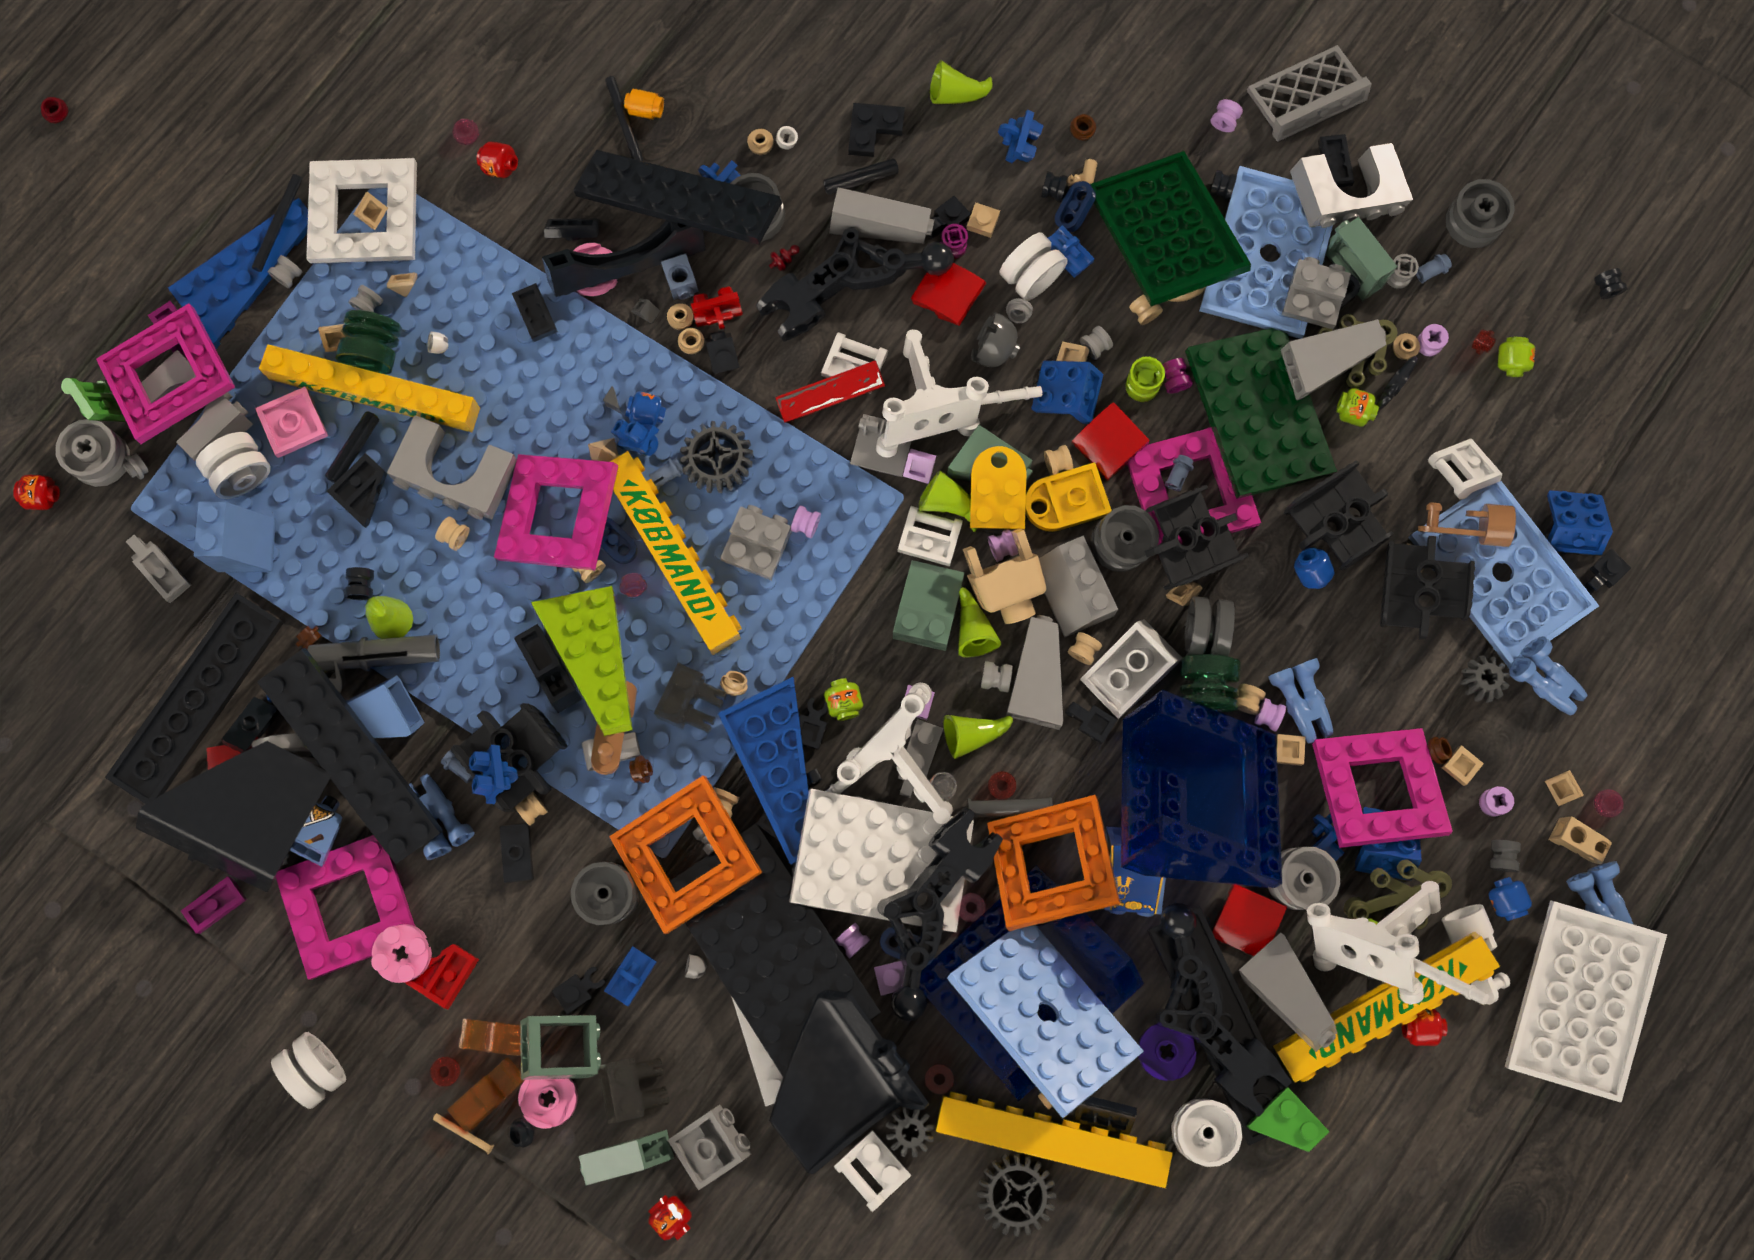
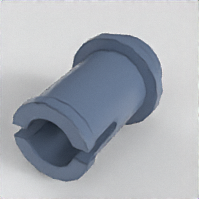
M1437 254L1433 260L1420 266L1416 273L1418 280L1424 283L1440 273H1448V269L1452 267L1449 257L1446 254Z
M1178 455V458L1173 460L1174 466L1165 482V486L1180 492L1189 471L1194 469L1192 465L1194 461L1187 456Z
M677 458L673 460L668 459L669 463L649 474L657 489H660L661 486L677 476L679 478L682 477L683 467Z
M448 751L441 760V764L444 765L443 769L451 770L463 779L465 783H469L472 780V776L468 774L452 751Z

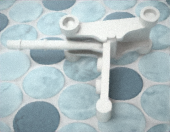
M909 330L905 338L903 355L909 359L917 391L908 400L902 401L898 398H889L884 402L882 414L887 423L885 433L879 436L877 440L876 451L882 457H892L897 453L898 444L958 429L959 433L964 436H971L980 423L978 414L981 405L1001 404L1006 401L1029 400L1030 398L1041 397L1042 388L1041 386L1024 387L1022 389L998 390L993 393H987L988 382L981 377L970 378L966 387L944 388L935 385V379L931 377L929 371L928 356H924L922 350V334L918 330Z
M920 682L913 685L909 694L903 698L901 707L862 748L858 747L850 751L847 760L843 761L837 769L839 781L831 784L826 792L841 794L879 762L892 758L897 765L896 769L904 780L908 779L913 785L916 797L922 803L926 802L934 812L933 818L935 822L945 824L949 821L953 812L952 805L942 800L904 748L906 740L911 736L913 720L922 713L925 705L931 699L932 691L927 684Z
M1424 882L1419 892L1377 925L1363 917L1346 919L1333 916L1330 913L1329 906L1324 903H1314L1307 908V918L1313 928L1315 951L1313 953L1314 966L1318 970L1330 971L1338 964L1399 987L1400 999L1407 1004L1419 1003L1424 998L1423 985L1415 977V972L1436 981L1440 986L1444 985L1464 995L1465 998L1472 999L1482 1005H1485L1489 999V994L1477 989L1476 986L1469 985L1448 975L1446 971H1440L1415 958L1420 952L1419 942L1410 933L1421 925L1430 914H1435L1441 910L1439 885L1436 882ZM1344 945L1352 947L1355 951L1345 949Z

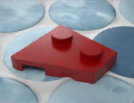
M452 944L441 951L438 957L431 958L429 966L423 974L404 983L441 1007L449 1009L479 959L458 945Z

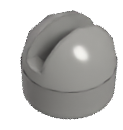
M689 954L685 968V977L692 979L702 977L707 968L705 960L699 956Z

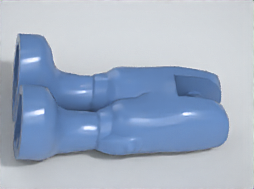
M1538 637L1521 650L1522 658H1517L1513 661L1509 670L1510 676L1518 682L1526 681L1533 686L1534 692L1540 698L1547 700L1560 711L1573 715L1577 711V706L1568 697L1584 701L1588 695L1578 681L1566 671L1564 666L1553 662L1548 655L1553 648L1552 643L1546 637ZM1536 666L1543 671L1545 678L1536 671Z
M1317 658L1268 676L1271 684L1279 688L1285 696L1287 712L1292 716L1302 736L1306 737L1305 740L1308 744L1313 743L1317 739L1311 723L1313 720H1316L1318 728L1325 738L1333 735L1332 722L1325 705V698L1316 688L1314 682V674L1320 668ZM1294 676L1304 693V699L1298 694L1294 683Z
M428 774L420 777L427 792L421 797L416 788L411 783L409 784L434 819L437 821L438 818L443 822L452 846L458 847L472 838L475 834L469 824H461L456 819L452 802L445 797L439 786ZM441 832L429 841L424 847L423 852L427 860H432L449 853L452 847Z
M1617 861L1588 869V872L1576 874L1566 881L1568 887L1572 891L1577 892L1584 901L1585 911L1633 924L1625 906V901L1616 892L1613 885V878L1620 873ZM1594 883L1602 895L1603 903L1596 895Z

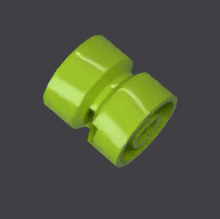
M1141 357L1132 364L1125 387L1128 395L1133 400L1147 402L1158 394L1165 377V369L1162 363L1156 358Z

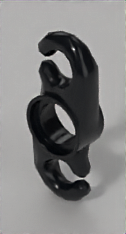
M1416 356L1410 357L1386 385L1384 392L1377 402L1380 410L1399 393L1410 378V374L1418 362Z

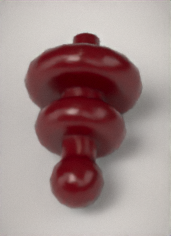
M792 245L788 251L782 248L780 249L779 256L776 252H771L770 257L773 262L768 265L770 269L776 266L780 271H785L784 262L788 264L792 262L791 256L799 253V246Z

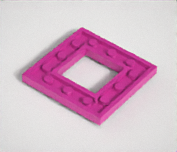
M190 303L96 359L135 440L140 444L235 388L195 308ZM179 343L196 377L151 403L135 369Z
M1212 428L1149 444L1128 461L1127 465L1141 509L1145 511L1147 508L1169 499L1160 471L1173 468V460L1178 458V455H1184L1191 458L1194 462L1209 458L1224 506L1209 509L1210 516L1218 520L1235 513L1238 520L1227 524L1230 533L1261 524L1252 495L1236 499ZM1153 510L1148 513L1155 520L1159 530V545L1162 543L1164 534ZM1201 526L1200 529L1202 534L1204 535V529ZM1178 535L1179 543L1182 545V539Z
M518 454L494 558L499 561L595 571L618 465L607 461ZM541 485L583 489L572 538L530 534Z
M1422 728L1315 739L1312 745L1339 848L1449 836L1453 832ZM1400 761L1413 809L1363 814L1350 766Z
M374 835L330 851L323 867L306 860L277 872L276 880L308 980L372 957V948L376 938L388 927L401 924L415 926L395 863ZM364 870L381 922L329 941L313 889Z

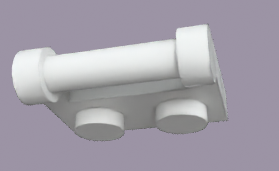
M838 332L822 369L821 376L829 378L869 363L841 353L840 350L842 348L875 359L880 370L886 360L888 350L881 347L876 349L846 338V335Z
M1472 438L1435 452L1428 459V463L1434 469L1440 471L1454 488V494L1461 500L1467 498L1472 492L1500 482L1502 478V473ZM1451 460L1468 481L1463 482L1447 464V461Z
M911 506L898 546V552L950 567L963 520L957 518L950 520L918 511L919 508ZM917 521L950 530L951 534L947 536L914 527V523Z
M873 1130L833 1166L838 1173L842 1172L868 1202L867 1207L872 1212L911 1176ZM856 1157L883 1188L878 1194L872 1190L850 1164Z

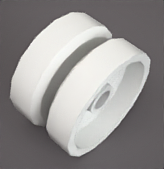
M1040 232L1032 235L1020 244L1009 255L1000 269V275L1008 284L1017 283L1016 292L1022 299L1027 301L1034 299L1046 290L1059 277L1068 263V259L1059 250H1051V241Z
M247 432L230 433L216 439L207 445L196 459L198 469L205 478L209 479L211 489L220 499H231L248 493L259 486L271 471L270 464L264 455L258 452L257 444Z
M304 1032L293 1041V1051L283 1049L272 1058L271 1065L278 1080L288 1093L302 1106L311 1109L325 1099V1090H336L346 1081V1076L340 1063L325 1044L315 1035Z
M1206 1098L1193 1099L1183 1104L1174 1115L1171 1125L1172 1140L1177 1150L1188 1160L1206 1167L1220 1166L1230 1161L1239 1151L1242 1141L1241 1124L1236 1114L1225 1104ZM1206 1127L1211 1132L1209 1137L1203 1135V1130Z

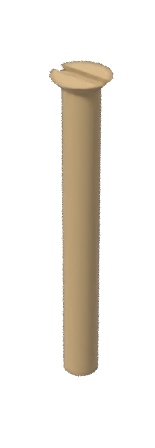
M437 1113L433 1117L434 1121L485 1150L487 1154H490L494 1145H489Z

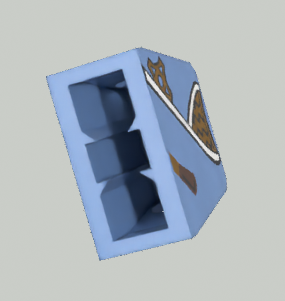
M325 796L320 804L316 803L290 851L321 867L324 866L342 821V816L335 812L340 806L337 799L332 796Z

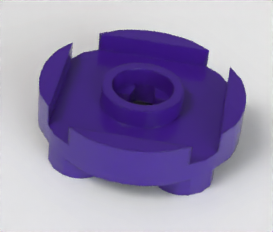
M1156 1023L1148 1027L1139 1039L1138 1045L1144 1052L1138 1056V1060L1143 1069L1156 1079L1168 1081L1179 1079L1187 1075L1194 1066L1196 1060L1194 1040L1192 1036L1162 1027ZM1170 1043L1172 1045L1171 1051L1174 1055L1172 1058L1167 1056L1163 1059L1159 1048L1161 1045L1167 1046Z

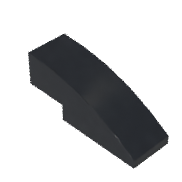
M538 624L514 637L535 678L540 683L549 702L557 713L582 700Z

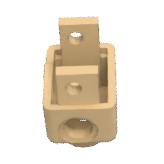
M1022 529L1011 531L1019 556L985 569L981 567L975 548L970 546L963 549L971 572L967 577L980 607L991 613L1000 610L1005 624L1016 623L1035 615L1031 598L1042 595L1046 591V584L1038 555L1031 552L1025 531Z

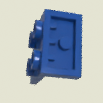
M1043 361L1037 386L1042 388V396L1034 398L1031 409L1038 413L1071 414L1082 424H1089L1094 417L1103 373L1090 362Z
M1550 490L1547 497L1554 525L1547 540L1553 548L1559 552L1602 555L1613 533L1603 496L1592 493L1584 494Z
M1364 807L1362 812L1363 814L1386 812V810ZM1420 839L1363 845L1355 860V871L1372 873L1373 870L1382 868L1393 878L1411 881L1412 878L1405 879L1397 872V865L1400 861L1407 859L1415 864L1417 868L1422 861ZM1410 866L1404 869V873L1410 870Z

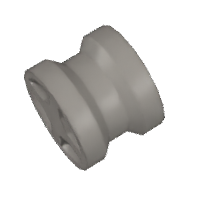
M280 255L277 259V265L271 267L268 273L280 284L290 289L293 285L292 280L295 277H299L302 274V270L292 261Z
M360 285L357 296L352 297L348 303L364 316L371 318L374 314V308L380 306L383 299L368 287Z
M1100 326L1093 328L1090 335H1084L1080 338L1081 345L1090 349L1088 356L1094 360L1101 356V352L1110 350L1113 347L1110 336Z

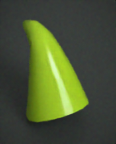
M940 60L932 77L930 99L933 104H959L976 101L987 96L993 88L992 77L978 82Z
M938 471L920 498L919 511L949 512L965 517L970 522L971 496L942 471ZM972 528V531L976 532L978 528Z
M960 588L959 655L970 658L993 652L1001 646V641L968 589Z
M374 596L365 605V615L370 628L381 639L404 637L412 627V611L400 599L388 596Z
M952 715L944 716V734L952 757L954 759L961 757L1000 737L1012 725L1013 717L1006 716L996 720Z

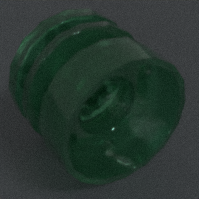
M363 310L346 312L344 317L345 324L341 330L346 337L340 338L335 359L342 364L385 375L390 374L396 357V353L391 348L398 346L399 339L397 337L401 334V325L389 317Z
M1210 654L1183 657L1181 661V678L1193 683L1180 687V692L1186 696L1179 698V706L1207 714L1236 711L1239 702L1233 698L1239 695V690L1227 684L1240 680L1241 662L1232 657Z

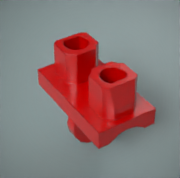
M728 286L720 288L718 291L719 297L708 299V295L704 293L694 295V303L691 304L697 327L718 323L719 329L722 330L725 329L723 321L743 315L738 293L733 292L731 287Z

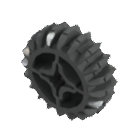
M712 420L710 423L711 428L706 429V426L701 423V432L698 433L692 429L693 439L685 437L684 442L687 446L680 449L681 453L685 455L680 458V463L686 465L682 469L683 473L689 475L688 480L690 483L697 481L696 486L699 490L706 485L708 493H711L713 488L717 487L718 493L721 494L723 493L722 487L726 485L728 490L732 491V482L734 481L736 484L741 485L742 479L740 475L743 477L749 476V471L746 468L753 466V462L749 459L753 457V451L748 449L751 443L749 440H744L745 433L743 431L736 433L737 428L735 425L730 426L727 430V424L724 421L720 424V427H716L715 421ZM719 439L732 443L737 449L731 450V448L722 447ZM710 441L709 447L706 450L699 451V454H697L700 447ZM716 447L718 450V454H720L718 460V467L716 466V463L713 460L715 457L714 454H716ZM737 460L735 466L723 474L725 466ZM702 464L703 467L712 468L714 475L702 472L696 465Z
M1015 1153L1013 1156L1014 1163H1010L1008 1156L1003 1155L1002 1160L1005 1165L1000 1167L996 1160L992 1161L996 1171L992 1173L987 1168L984 1170V1173L990 1177L989 1181L979 1179L978 1183L986 1187V1191H977V1196L986 1198V1201L979 1203L978 1206L980 1209H990L983 1217L985 1220L995 1217L992 1223L994 1229H997L1003 1223L1002 1233L1005 1235L1008 1234L1010 1226L1013 1227L1015 1237L1020 1235V1227H1024L1026 1235H1030V1224L1033 1223L1037 1230L1042 1228L1041 1224L1037 1221L1040 1216L1045 1221H1049L1050 1217L1044 1213L1045 1208L1050 1211L1055 1209L1053 1204L1047 1202V1199H1055L1057 1197L1056 1193L1047 1192V1189L1055 1186L1053 1180L1044 1182V1179L1049 1176L1050 1172L1046 1169L1038 1173L1042 1165L1039 1161H1036L1032 1167L1029 1166L1031 1163L1030 1156L1026 1155L1023 1163H1020V1156ZM1021 1170L1030 1173L1033 1177L1022 1183H1016L1009 1177L1007 1172ZM1000 1178L1006 1192L1000 1199V1202L994 1205L993 1189ZM1008 1182L1018 1191L1024 1190V1194L1021 1195L1025 1207L1016 1199L1010 1201L1009 1196L1012 1194ZM1039 1184L1040 1200L1033 1211L1029 1206L1028 1196L1034 1190V1187ZM1018 1207L1026 1217L1011 1219L1000 1213L1005 1209Z

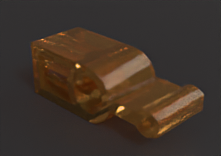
M463 1019L459 1048L521 1056L520 1025Z
M509 1057L505 1058L495 1069L478 1081L448 1108V1112L465 1132L471 1131L525 1081L521 1080V1071Z

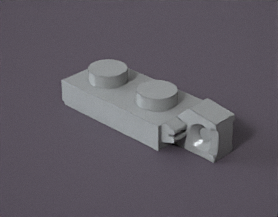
M133 535L126 541L135 552L131 557L134 565L167 602L171 603L192 586L160 548L151 541L145 544L136 535Z
M917 719L906 750L927 777L943 728ZM899 774L898 779L904 780ZM908 779L904 780L900 795L911 798L914 787Z

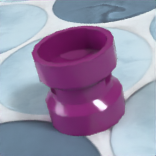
M950 224L944 228L941 242L952 250L954 259L962 257L967 249L968 233L962 225Z
M1176 358L1162 364L1165 369V388L1168 394L1178 393L1192 386L1191 377L1185 372L1187 365L1184 358Z

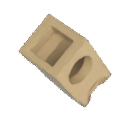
M1572 816L1559 818L1549 837L1551 842L1562 845L1596 864L1603 863L1612 845L1611 841Z

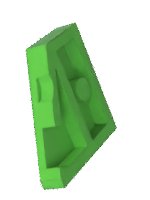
M1285 1087L1263 1108L1264 1112L1259 1117L1255 1116L1246 1125L1250 1130L1310 1152L1330 1132L1288 1087Z

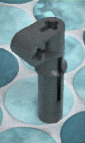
M437 634L368 640L367 637H362L359 641L309 645L308 652L323 672L335 671L329 679L339 693H341L346 684L345 670L361 668L364 671H370L371 667L439 662L440 644Z

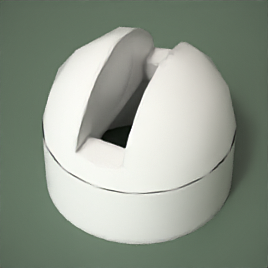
M790 126L781 127L776 135L778 146L786 150L794 147L798 139L797 132ZM784 134L789 135L787 143L783 142Z
M430 332L427 343L428 352L434 354L445 352L448 349V338L442 333Z

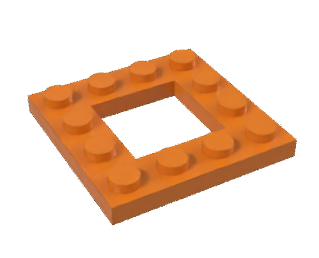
M706 776L696 779L609 836L664 934L670 933L762 873ZM695 817L721 864L676 892L650 845Z
M1096 795L987 823L989 835L994 832L1003 838L994 856V863L1006 928L1009 931L1121 904ZM1075 832L1084 880L1031 893L1022 845Z

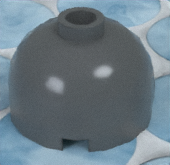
M995 311L993 312V317L989 316L976 339L979 340L978 346L980 347L978 351L974 348L972 350V361L986 367H998L1009 358H1015L1020 344L1016 343L1018 333L1011 320Z

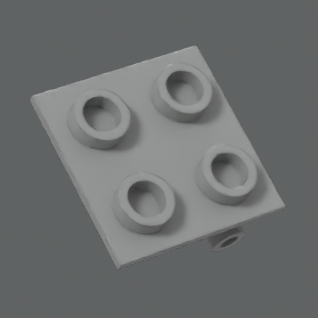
M863 414V417L860 419L859 432L850 465L902 477L911 441L898 444L897 453L894 456L882 457L876 451V444L879 436L885 433L887 420Z

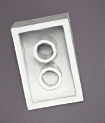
M1144 619L1137 621L1080 680L1119 719L1159 683L1183 658Z

